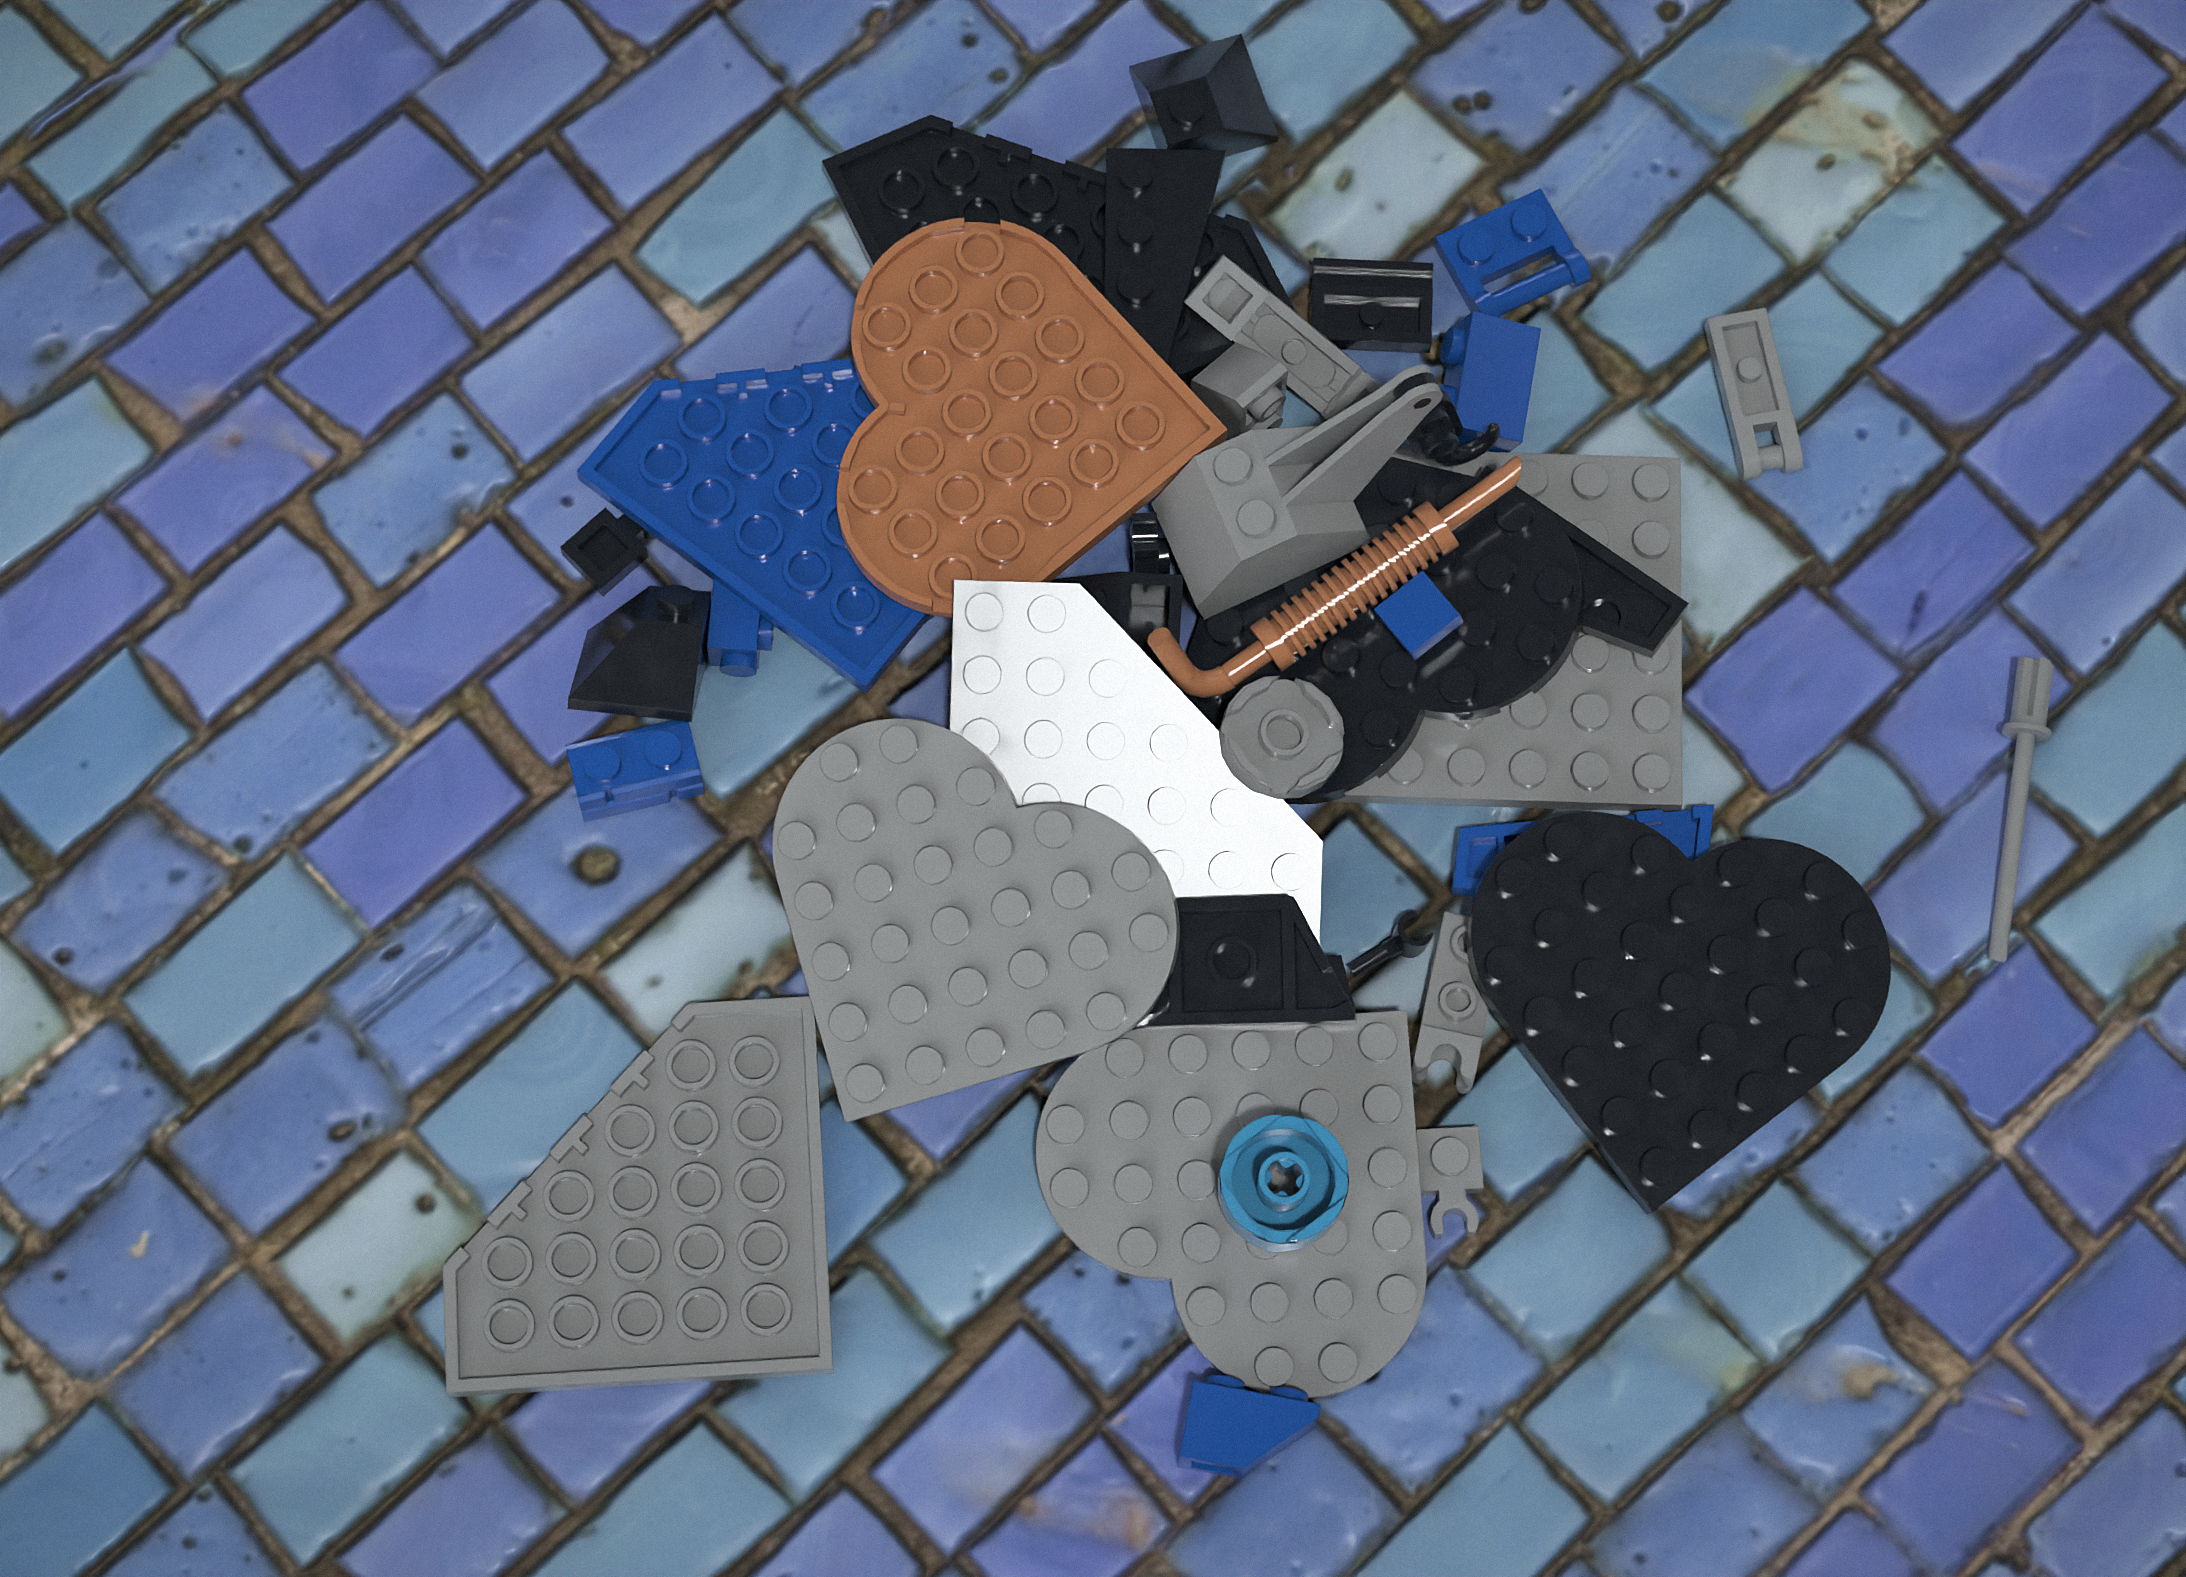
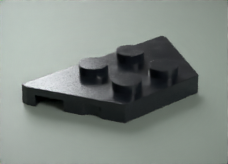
M1294 896L1176 900L1179 911L1180 936L1173 972L1170 973L1162 993L1153 1005L1154 1008L1132 1030L1145 1027L1357 1023V1013Z

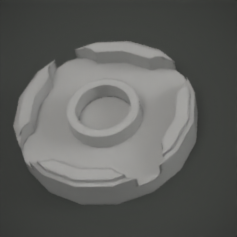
M1280 676L1263 677L1243 686L1228 704L1219 730L1221 754L1233 776L1253 792L1275 799L1300 798L1321 788L1338 767L1344 745L1343 720L1331 699L1312 683L1297 678L1293 682L1287 679L1278 680Z

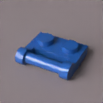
M1541 188L1435 237L1434 248L1470 312L1476 311L1501 318L1502 315L1568 284L1572 288H1576L1591 280L1590 269L1584 256L1574 247ZM1550 254L1556 264L1492 294L1483 287Z

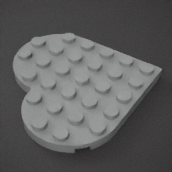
M893 718L871 721L846 729L827 740L806 758L791 778L780 800L773 828V865L845 1123L1104 1047L1127 1034L1149 1014L1162 993L1170 973L1173 972L1180 936L1178 906L1171 882L1162 864L1145 842L1116 820L1085 807L1063 803H1043L1019 807L1007 779L989 756L967 739L942 726L913 719Z
M1407 1010L1357 1013V1023L1137 1028L1104 1047L1082 1054L1057 1081L1042 1111L1036 1139L1038 1181L1051 1216L1063 1234L1101 1266L1136 1279L1171 1281L1176 1310L1185 1332L1198 1352L1225 1376L1244 1381V1388L1252 1392L1269 1395L1271 1387H1287L1306 1392L1308 1400H1315L1338 1395L1361 1385L1380 1372L1396 1356L1415 1327L1421 1312L1427 1280ZM1267 1115H1290L1318 1122L1337 1139L1348 1163V1193L1337 1221L1321 1239L1298 1250L1270 1252L1247 1242L1229 1225L1219 1204L1218 1176L1229 1143L1246 1125ZM1276 1170L1272 1171L1273 1179L1269 1190L1274 1194L1284 1191L1288 1196L1294 1195L1293 1187L1297 1176L1292 1172L1286 1176H1281Z

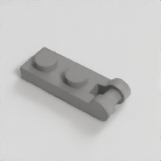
M1766 308L1707 318L1704 328L1735 449V462L1740 479L1745 481L1760 478L1762 471L1780 468L1782 473L1802 470L1803 454ZM1773 430L1776 444L1758 447L1755 433Z

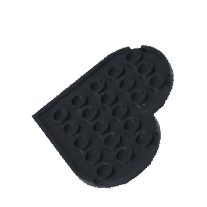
M1390 457L1353 501L1371 540L1374 537H1378L1381 541L1384 539L1381 532L1387 529L1392 533L1391 525L1395 522L1402 526L1404 523L1401 518L1405 515L1412 519L1414 516L1411 511L1426 500L1438 512L1482 479ZM1513 488L1452 531L1459 544L1457 548L1445 556L1437 553L1436 555L1439 560L1434 564L1430 560L1426 561L1429 567L1424 571L1420 567L1416 568L1418 574L1423 571L1461 615L1463 623L1415 661L1374 611V608L1395 593L1388 588L1386 590L1388 597L1382 600L1377 596L1378 604L1374 607L1367 603L1365 606L1368 611L1364 614L1357 610L1355 612L1358 617L1356 620L1351 621L1349 617L1346 618L1347 626L1343 629L1336 625L1337 633L1332 636L1327 632L1325 633L1327 638L1325 642L1321 643L1319 639L1315 640L1314 642L1317 647L1313 650L1308 646L1304 648L1307 653L1304 657H1301L1298 653L1294 655L1297 662L1283 672L1271 660L1236 685L1234 689L1222 695L1200 698L1188 695L1184 691L1183 694L1219 731L1228 704L1243 686L1269 676H1280L1278 680L1287 679L1293 682L1297 678L1312 683L1331 699L1342 717L1344 727L1343 753L1338 767L1321 788L1300 798H1286L1283 800L1287 804L1305 805L1324 803L1346 797L1345 792L1361 786L1376 775L1378 778L1382 777L1402 758L1416 737L1424 717L1459 721L1473 720L1501 713L1499 708L1519 700L1531 691L1534 694L1537 693L1557 674L1565 663L1580 632L1584 614L1585 588L1582 570L1572 543L1560 523L1545 507L1527 494ZM1372 542L1367 544L1370 548L1373 546ZM1361 548L1355 550V551H1357L1360 555L1363 554V551H1362ZM1353 552L1205 620L1200 615L1187 657L1200 670H1212L1217 666H1222L1257 641V638L1250 629L1252 624L1264 616L1270 620L1272 616L1269 612L1273 609H1276L1278 613L1283 611L1280 607V604L1286 602L1289 606L1293 604L1290 597L1295 594L1300 599L1302 597L1301 589L1306 587L1308 591H1311L1313 588L1310 583L1314 580L1321 584L1323 581L1320 576L1324 573H1327L1329 577L1332 576L1333 573L1330 569L1335 565L1342 569L1341 561L1345 558L1349 562L1353 561L1351 557ZM1409 574L1406 576L1409 582L1412 577ZM1399 581L1396 583L1398 589L1404 586Z
M1599 812L1566 814L1545 820L1529 828L1501 850L1482 875L1471 901L1472 908L1469 919L1467 953L1475 983L1484 1001L1647 1215L1659 1208L1857 1053L1877 1026L1888 997L1891 979L1890 948L1885 928L1874 903L1863 887L1842 866L1814 849L1793 842L1776 839L1737 841L1713 849L1691 862L1669 839L1638 821L1619 815Z

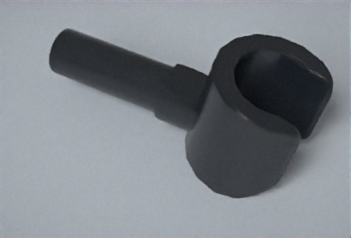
M1412 911L1404 914L1394 928L1391 938L1348 964L1347 966L1354 978L1398 954L1406 958H1414L1422 954L1434 935L1433 932L1421 940H1412L1404 932V929L1410 928L1419 920L1421 913Z

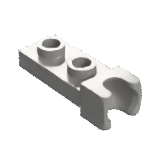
M1444 912L1411 1066L1412 1082L1416 1084L1422 1083L1426 1078L1429 1066L1435 1061L1445 1060L1450 1062L1457 1071L1456 1090L1459 1093L1465 1094L1471 1091L1474 1083L1489 1007L1475 983L1467 953L1470 917Z

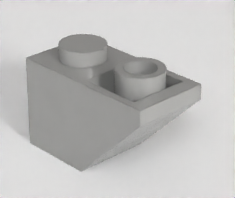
M1236 342L1191 380L1190 389L1228 429L1227 438L1225 439L1228 441L1250 430L1267 429L1268 427L1279 428L1283 422L1281 416L1283 415L1284 402L1286 400L1288 369L1280 361Z

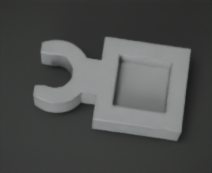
M1479 1126L1416 1130L1421 1197L1437 1196L1438 1202L1433 1208L1429 1219V1231L1434 1240L1442 1238V1219L1448 1214H1457L1462 1217L1465 1222L1466 1238H1473L1478 1228L1479 1217L1474 1205L1466 1200V1194H1480L1484 1189Z

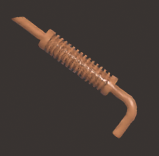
M1518 456L1513 457L1438 512L1429 501L1423 502L1411 511L1414 516L1412 519L1405 515L1401 518L1404 523L1402 526L1395 522L1391 525L1392 533L1387 529L1381 532L1384 539L1380 541L1378 537H1374L1371 540L1373 544L1371 548L1367 544L1361 547L1363 554L1360 555L1355 551L1351 554L1353 561L1349 562L1346 558L1341 561L1342 569L1335 565L1330 569L1333 573L1332 576L1329 577L1327 573L1321 575L1320 577L1323 581L1321 584L1314 580L1310 583L1313 588L1311 591H1308L1306 587L1301 589L1302 597L1300 599L1295 594L1290 597L1293 604L1289 606L1286 602L1280 604L1283 611L1278 613L1276 609H1273L1269 612L1272 616L1270 620L1264 616L1252 624L1250 629L1257 638V641L1222 666L1206 671L1195 667L1170 630L1164 627L1154 630L1149 635L1147 642L1171 676L1173 683L1186 694L1200 698L1219 696L1234 689L1236 685L1271 660L1283 672L1297 662L1294 655L1298 653L1301 657H1304L1307 654L1304 648L1307 646L1311 650L1317 647L1314 642L1315 640L1319 639L1323 643L1327 640L1325 633L1329 632L1332 636L1337 633L1336 625L1343 629L1347 626L1346 618L1349 617L1351 621L1358 618L1355 613L1357 610L1364 614L1368 611L1365 606L1367 603L1372 607L1377 605V596L1384 600L1388 597L1386 593L1388 588L1395 592L1398 590L1396 585L1398 581L1405 585L1408 582L1406 577L1408 574L1412 578L1418 574L1416 568L1420 567L1424 571L1429 567L1426 561L1430 560L1433 564L1439 560L1436 555L1437 553L1445 556L1457 548L1459 544L1452 531L1516 486L1521 474V460Z

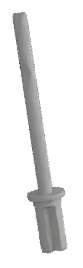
M2025 656L2018 658L2010 722L2002 727L2003 735L2016 740L1988 953L1989 959L2005 963L2007 960L2035 742L2049 741L2052 735V731L2046 725L2054 665L2050 664L2051 660L2042 657L2036 659Z

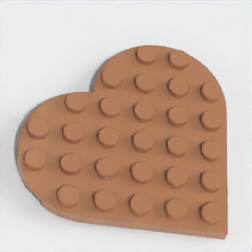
M964 218L944 220L922 227L893 244L872 266L857 293L851 325L853 362L861 386L876 409L857 428L846 447L840 463L836 501L839 526L849 554L857 567L876 588L891 599L916 611L934 616L953 618L954 580L1050 583L1131 517L1132 513H1136L1163 491L1194 456L1223 442L1227 438L1228 429L1055 245L1027 228L1001 220L1000 225L985 222H964Z

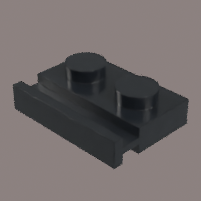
M1313 258L1310 324L1340 349L1430 353L1432 344V282L1434 263Z

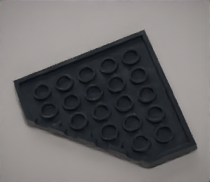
M931 114L822 160L823 172L871 268L893 244L906 235L930 224L949 219L964 218V222H985L1000 225L1001 220L1027 228L1042 236L1053 245L1078 247V270L1104 296L1106 173L1068 160H1066L1065 164L1035 155L1032 148L990 134L982 137L955 128L952 121ZM1210 214L1186 298L1224 254L1295 311L1250 222L1226 214L1224 218ZM1184 303L1183 314L1168 366L1183 382L1188 381L1198 375L1235 342L1229 340Z

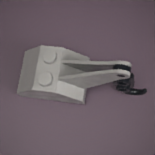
M1416 365L1403 370L1375 392L1319 426L1250 430L1194 456L1151 504L1154 511L1157 512L1159 523L1180 571L1184 575L1183 578L1194 603L1205 620L1353 552L1365 544L1372 543L1353 500L1406 438L1414 453L1424 454L1427 459H1433L1442 466H1458L1477 459L1494 446L1500 436L1499 425L1491 423L1488 425L1487 431L1480 437L1470 442L1459 444L1458 437L1463 432V426L1448 392L1440 390L1434 374L1428 365Z

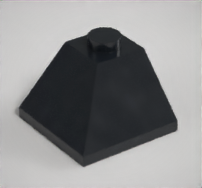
M1242 34L1129 66V73L1156 149L1226 150L1227 157L1278 142L1279 136Z
M669 585L666 587L649 586L590 628L586 634L568 696V709L692 722L708 659L707 641L711 592L692 590L682 585Z

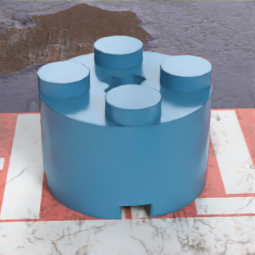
M1267 1115L1261 1117L1241 1129L1229 1143L1224 1154L1217 1186L1221 1210L1233 1230L1244 1240L1270 1252L1293 1251L1307 1247L1321 1239L1333 1227L1342 1211L1349 1187L1348 1163L1337 1139L1318 1122L1290 1115ZM1276 1170L1281 1176H1286L1291 1172L1297 1176L1293 1187L1294 1195L1288 1196L1284 1191L1274 1194L1269 1190L1273 1179L1272 1171Z

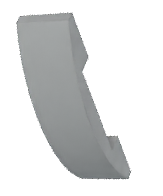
M1224 254L1184 300L1189 307L1229 340H1233L1235 343L1237 342L1280 361L1288 369L1287 386L1318 410L1326 420L1383 386L1298 313Z

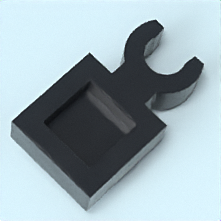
M605 507L561 545L560 549L562 556L604 597L648 558L647 549L640 542L644 538L654 539L656 537L625 514L617 519Z
M1157 512L1132 513L1129 538L1132 572L1170 574L1169 543L1166 538H1157Z

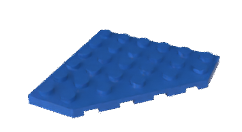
M851 358L804 363L801 364L802 368L765 372V368L716 373V378L679 382V378L653 381L576 471L578 480L712 580L715 579L758 611L763 618L867 694L932 615L906 607L876 588L855 564L841 534L836 504L840 463L855 431L866 417L876 409L861 386L854 362L851 363Z

